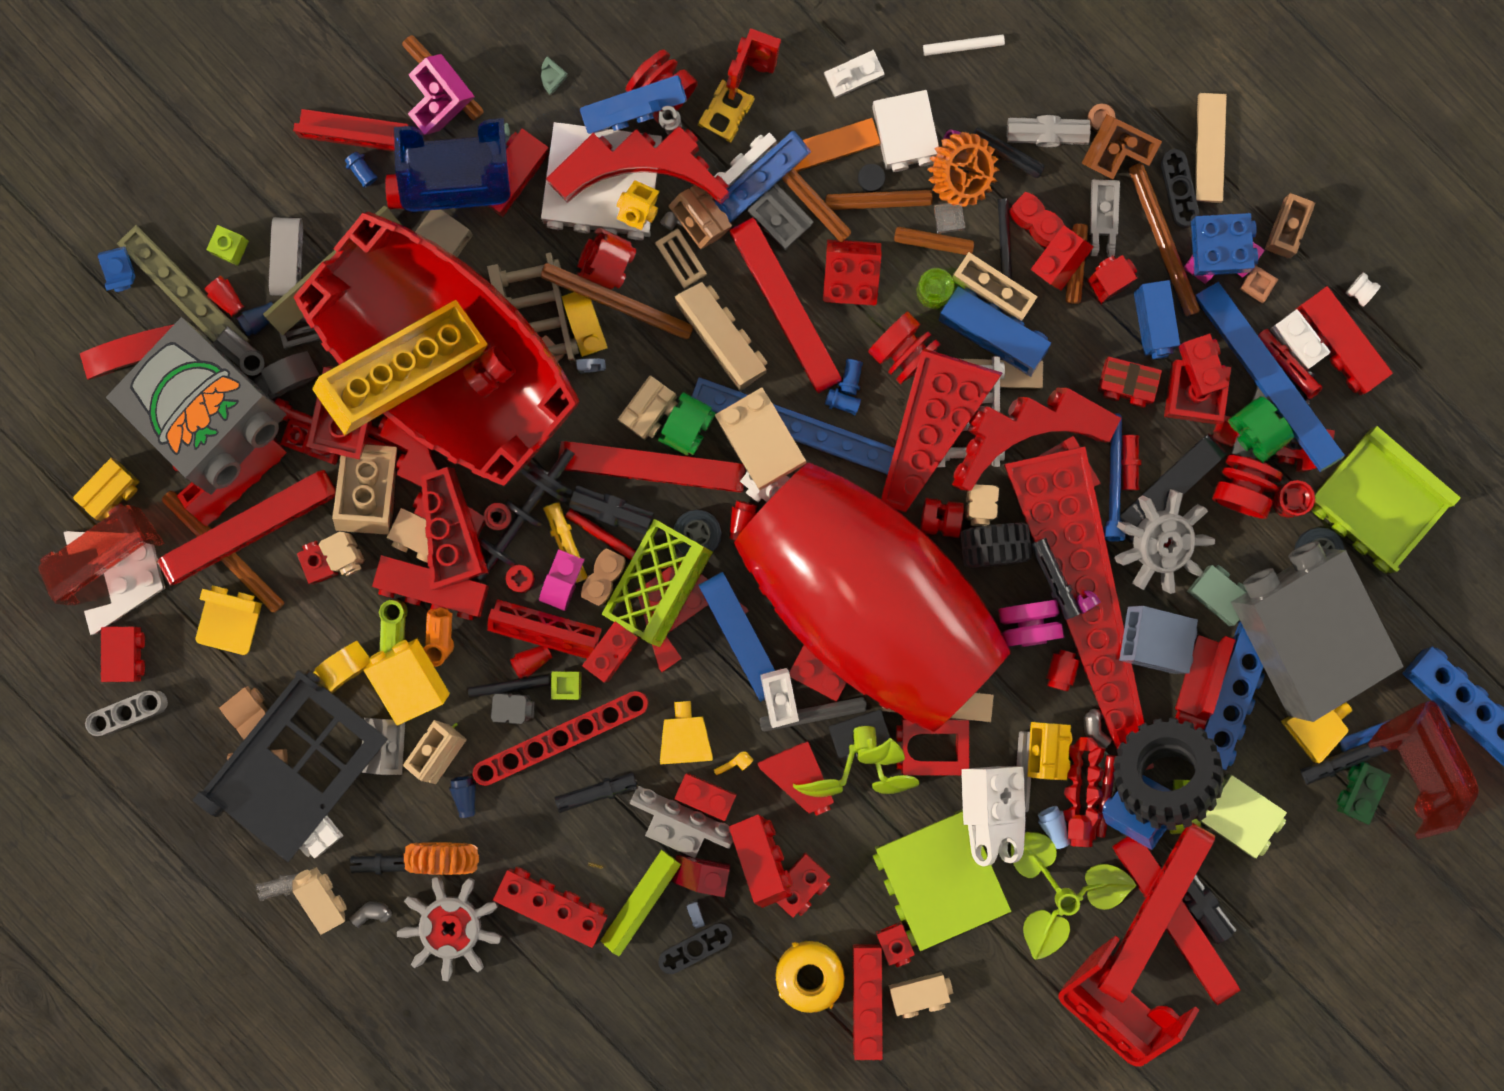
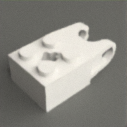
M996 766L961 769L963 823L968 825L971 852L975 862L980 866L992 865L998 853L1004 862H1018L1023 855L1025 836L1023 767ZM1009 842L1013 844L1015 850L1012 857L1008 854ZM983 845L987 847L988 857L986 860L981 855Z

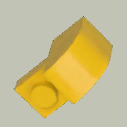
M575 292L561 296L582 357L606 349L607 344L592 300Z
M355 641L315 668L314 673L321 678L319 683L331 693H334L344 683L364 671L370 662L369 656L359 642Z

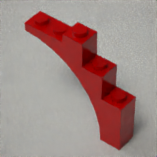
M680 126L656 148L653 147L656 144L655 141L646 132L641 135L635 130L613 152L611 151L613 148L612 144L604 136L598 138L592 133L546 178L548 184L567 203L584 189L604 179L622 174L641 172L666 174L685 180L707 192L720 204L729 197V192L726 190L729 187L728 184L719 175L714 177L708 171L710 167L699 155L696 158L694 157L699 151L696 144L698 142L697 137L689 129L684 131Z
M1056 388L1047 400L1048 407L1029 397H1018L1010 405L1008 417L991 407L980 406L969 421L970 426L967 430L976 435V437L969 442L966 448L967 455L963 463L959 464L954 472L955 479L952 485L961 490L971 491L983 471L997 456L1012 445L1034 435L1051 431H1068L1084 435L1098 442H1110L1121 418L1069 388Z
M386 415L382 418L378 430L381 431L379 436L408 450L406 455L402 454L396 464L395 468L398 469L397 475L422 487L421 476L438 470L432 458L431 449L406 433ZM420 492L413 504V507L416 508L414 514L426 519L423 507V494ZM467 506L478 538L485 525L484 516Z

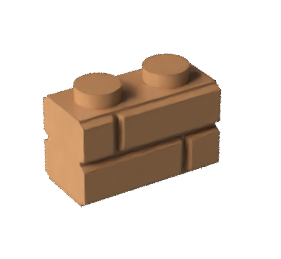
M695 185L681 192L669 205L671 211L700 249L719 240L732 227L727 215L718 208L713 198Z
M1294 194L1287 195L1283 199L1265 249L1286 258L1293 257L1298 251L1299 241L1304 235L1315 203Z

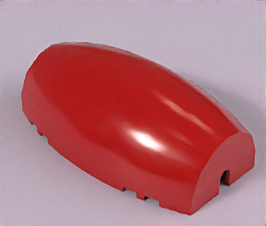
M362 213L333 248L336 251L334 256L329 260L323 261L293 297L310 328H314L323 343L321 344L324 349L329 351L340 365L457 300L488 345L484 352L491 346L498 347L511 360L516 373L505 383L498 382L499 388L485 398L470 386L463 374V370L471 364L469 363L383 414L429 449H435L448 457L447 460L454 464L459 463L471 469L472 473L487 478L490 481L503 486L506 485L555 434L579 405L580 400L563 369L541 337L522 314L492 284L465 262L435 242L403 225L374 213Z
M811 462L805 464L771 497L734 541L749 573H752L758 582L762 594L767 596L775 607V612L788 628L820 661L863 695L867 694L879 702L880 706L899 713L904 719L933 732L938 730L989 679L1011 652L994 618L975 589L956 565L925 533L900 512L871 492Z

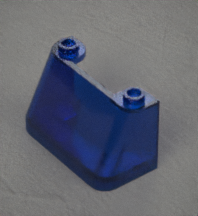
M504 118L483 121L478 126V137L424 142L423 134L418 128L413 126L394 127L395 173L400 203L406 210L428 211L498 205L505 203L510 198Z

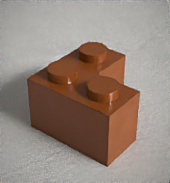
M1106 114L1082 164L1114 179L1126 155L1150 166L1162 141Z

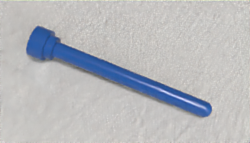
M1114 413L1121 420L1111 438L1109 521L1103 527L1106 541L1117 542L1125 540V533L1117 528L1118 522H1121L1122 416L1119 413Z

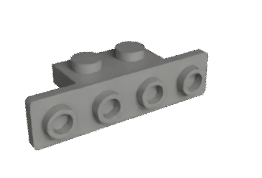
M638 786V789L635 790L630 804L654 815L645 836L693 858L696 857L704 838L723 847H731L733 838L729 825L717 822L706 817L701 812L684 807L677 801L664 798L650 789Z

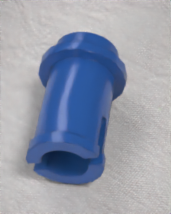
M357 151L345 159L347 163L346 168L352 170L364 188L374 183L378 177L364 161L365 156L363 154L360 155Z
M846 359L843 380L839 383L841 387L840 392L856 395L857 390H860L858 384L863 362Z
M837 388L835 390L830 389L825 400V404L829 406V409L834 407L855 416L861 399L840 393Z

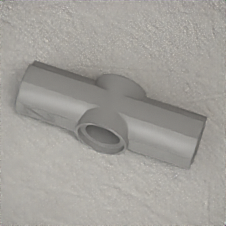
M1055 115L1038 116L1036 119L1008 118L1007 143H1036L1040 147H1057L1060 144H1089L1090 120L1061 119V117Z

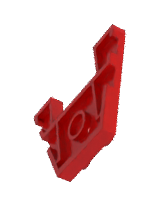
M670 566L662 572L664 583L671 581L675 576L674 566ZM700 574L669 632L708 606L698 586L700 583L708 580ZM657 576L646 583V588L659 585ZM660 589L648 593L651 607L660 603L662 599ZM643 595L638 596L641 609H645ZM740 603L744 613H748V609ZM646 613L643 616L647 626L649 621ZM667 636L661 647L652 645L661 672L682 659Z

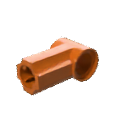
M440 607L430 609L427 612L426 645L423 648L434 667L440 666L454 649V642L451 638L452 613L448 609Z

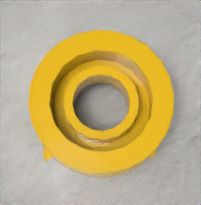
M793 942L792 946L781 956L776 968V984L780 998L793 1009L800 1012L814 1013L827 1008L832 1009L844 987V969L839 957L831 948L819 942ZM815 965L822 970L823 981L819 987L808 990L799 985L797 974L803 966Z

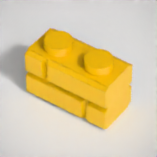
M110 458L78 491L73 499L94 519L99 521L109 520L118 512L119 509L116 506L123 499L129 500L137 492L138 489L135 486L139 483V480L119 461Z
M1031 722L1027 777L1067 780V773L1070 770L1068 758L1069 745L1072 742L1071 725Z

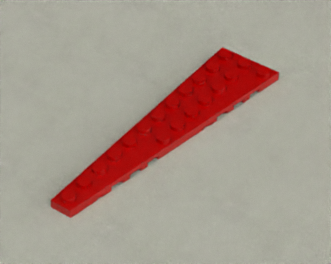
M1086 447L1003 464L1026 523L1029 525L1034 543L1047 538L1067 584H1071L1073 588L1071 592L1075 601L1078 594L1083 599L1087 598L1084 593L1085 590L1094 592L1101 601V603L1086 613H1080L1065 621L1117 750L1121 743L1127 744L1126 736L1131 731L1134 733L1139 731L1138 726L1144 723L1132 664L1119 661L1124 625ZM1153 763L1146 770L1154 768Z

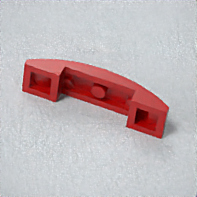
M173 325L122 337L80 353L87 380L114 373V370L137 364Z

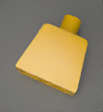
M691 701L674 702L675 718L664 720L660 764L712 761L713 754L703 716L692 717Z
M1345 702L1314 722L1289 716L1281 722L1310 759L1315 763H1321L1348 733L1349 730L1342 722V719L1350 714L1352 709Z

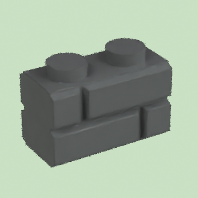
M495 694L492 701L491 719L493 722L527 723L528 720L535 716L536 703L531 701L529 695Z

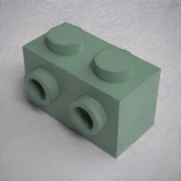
M1207 566L1203 574L1196 579L1187 592L1228 626H1234L1239 621V617L1231 601L1247 593L1242 583L1239 582L1236 585L1229 579L1230 574L1221 566Z

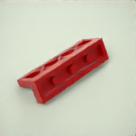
M301 109L300 122L294 123L293 131L299 138L406 153L410 126L404 123Z
M497 599L495 607L491 609L488 617L487 631L587 659L598 645L602 629ZM502 609V610H506V611L512 612L513 615H512V614H509V613L502 612V611H500V610ZM530 618L538 619L539 622L530 620ZM559 625V626L564 627L565 629L558 628V627H555V626ZM581 633L591 634V635H594V637H590V636H587V635H583V634H581Z

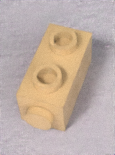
M316 867L310 871L304 870L292 880L294 895L320 935L345 922L344 911L347 910V907L340 895H334L331 890L333 885L326 874L322 875Z
M942 972L888 985L895 1013L897 1016L902 1015L903 1018L919 1015V1010L929 1008L930 1012L944 1009L945 1004L950 1003L949 995L953 994L950 978L944 979Z

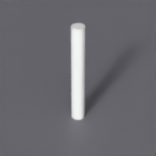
M1002 34L923 45L924 56L1002 46L1005 45V40Z

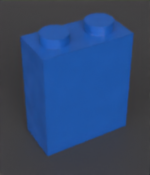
M1170 280L1142 284L1134 292L1144 356L1152 355L1153 360L1167 358L1169 354H1173V350L1180 346Z

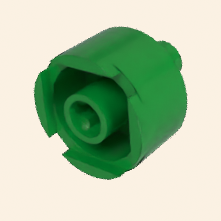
M683 392L679 397L680 402L678 406H674L658 441L688 456L689 453L694 455L704 438L700 433L702 430H707L716 413L712 411L711 406Z
M1262 396L1253 400L1231 417L1228 422L1240 434V437L1237 438L1240 445L1246 451L1252 449L1256 458L1261 463H1264L1290 443L1294 438V434L1285 418L1280 419L1275 413L1278 409Z

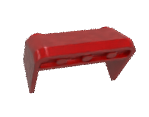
M1114 936L1088 957L1063 986L1058 997L1060 1002L1126 1062L1140 1067L1182 1041L1199 1009L1195 1006L1182 1016H1179L1172 1008L1167 1006H1157L1151 1010L1131 992L1127 999L1121 1003L1097 988L1099 981L1113 958L1111 952L1120 940L1117 936Z

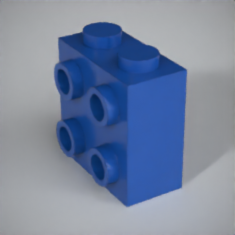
M1251 213L1196 216L1191 221L1194 276L1249 273L1258 264V250L1253 248V237H1256V223L1251 221Z
M1142 776L1143 782L1149 787L1159 791H1171L1148 777ZM1118 791L1113 798H1108L1103 806L1102 813L1107 825L1153 850L1167 830L1165 825H1161L1160 829L1151 827L1150 821H1147L1145 824L1139 822L1135 814L1131 815L1126 810L1124 802H1121Z

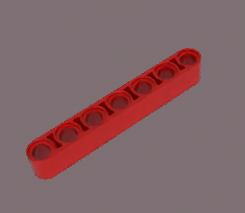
M752 217L730 229L729 232L816 392L820 393L841 382L842 379L756 220Z
M560 442L558 458L565 448L575 453L564 469L567 471L732 492H743L744 484L740 481L745 476L746 468L740 463L576 442Z
M325 470L318 471L165 554L157 560V563L171 586L178 584L335 498L336 488Z
M639 691L621 696L479 762L473 769V777L480 785L487 786L642 715L648 709V698ZM632 696L642 698L644 704L640 711L636 712L630 709L628 703ZM608 707H613L618 711L619 716L614 723H609L604 719V711ZM589 719L592 721L594 728L590 734H583L579 730L581 720ZM559 730L565 731L569 737L567 744L564 746H559L554 740V735ZM533 742H539L543 746L542 756L534 757L531 755L529 748ZM509 753L518 757L519 762L515 769H510L505 765V757ZM483 765H488L493 769L494 774L491 780H484L480 776V769Z
M1192 823V826L1184 828L1101 977L1097 987L1100 991L1121 1003L1127 999L1215 840L1214 834Z
M1127 836L1113 845L1112 848L1146 898L1161 868L1146 846ZM1181 901L1166 930L1211 999L1218 1006L1241 990L1183 901Z

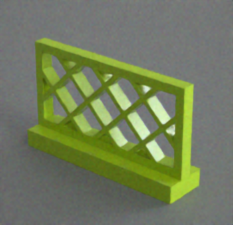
M654 519L603 610L602 615L614 622L616 621L646 642L661 647L713 551ZM658 528L666 532L668 542L655 546L653 537ZM683 542L689 544L691 547L686 556L677 559L674 545ZM669 547L672 561L659 564L657 551ZM652 553L654 567L642 570L640 563L642 557ZM674 566V578L664 583L661 569ZM656 571L659 585L646 588L643 575ZM638 577L641 590L629 594L628 582L630 579ZM660 589L662 599L658 605L651 607L648 593ZM643 595L645 609L633 612L630 599ZM625 601L628 614L621 617L613 615L612 611L616 604ZM647 613L649 623L643 632L637 629L634 617Z

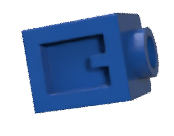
M126 247L100 252L98 259L106 279V290L114 289L115 292H120L130 288L136 276Z

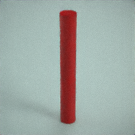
M570 508L565 516L567 519L632 560L636 550Z
M1106 755L1101 789L1103 798L1099 802L1098 809L1101 813L1107 799L1112 797L1115 772L1114 758L1116 757L1114 755ZM1103 813L1102 820L1096 829L1097 837H1106L1107 824L1105 823Z

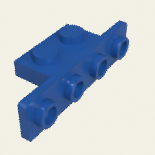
M677 75L581 107L580 112L588 134L612 127L613 131L629 127L628 121L637 118V122L641 123L653 119L652 113L662 110L665 106L672 107L687 101L681 79Z

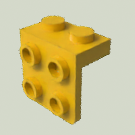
M212 585L211 590L202 589L200 600H204L205 605L196 635V642L241 655L248 654L262 603L255 602V596L238 592L237 597L228 595V589Z

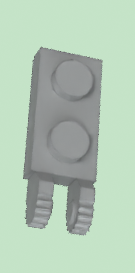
M1092 180L1089 235H1091L1090 244L1094 246L1090 252L1091 256L1098 255L1099 235L1108 236L1107 257L1115 256L1119 223L1120 181Z

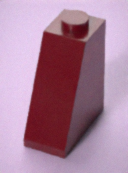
M676 854V861L681 865L672 878L673 883L698 893L725 897L730 864Z

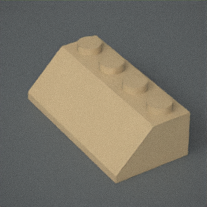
M703 282L675 296L676 305L741 392L766 373L767 369L764 366L768 363L759 351L754 353L748 344L752 341L743 329L738 331L732 322L735 321V318L727 307L722 309L716 301L719 299V296L712 286L709 285L706 288Z

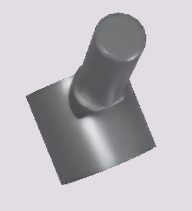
M667 212L660 222L670 230H673L676 224L683 227L673 212Z

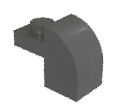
M308 351L288 356L261 370L262 374L254 379L253 382L275 401L290 390L304 387L318 377L319 373Z

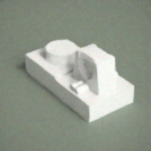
M874 50L824 72L835 98L883 78L885 75Z
M784 668L760 675L772 728L799 721L788 669Z

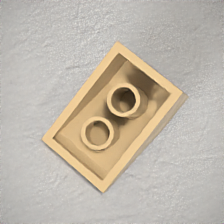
M763 388L756 390L715 414L721 429L759 491L807 463Z
M365 445L360 460L341 455L332 518L336 531L389 534L394 509L397 447Z

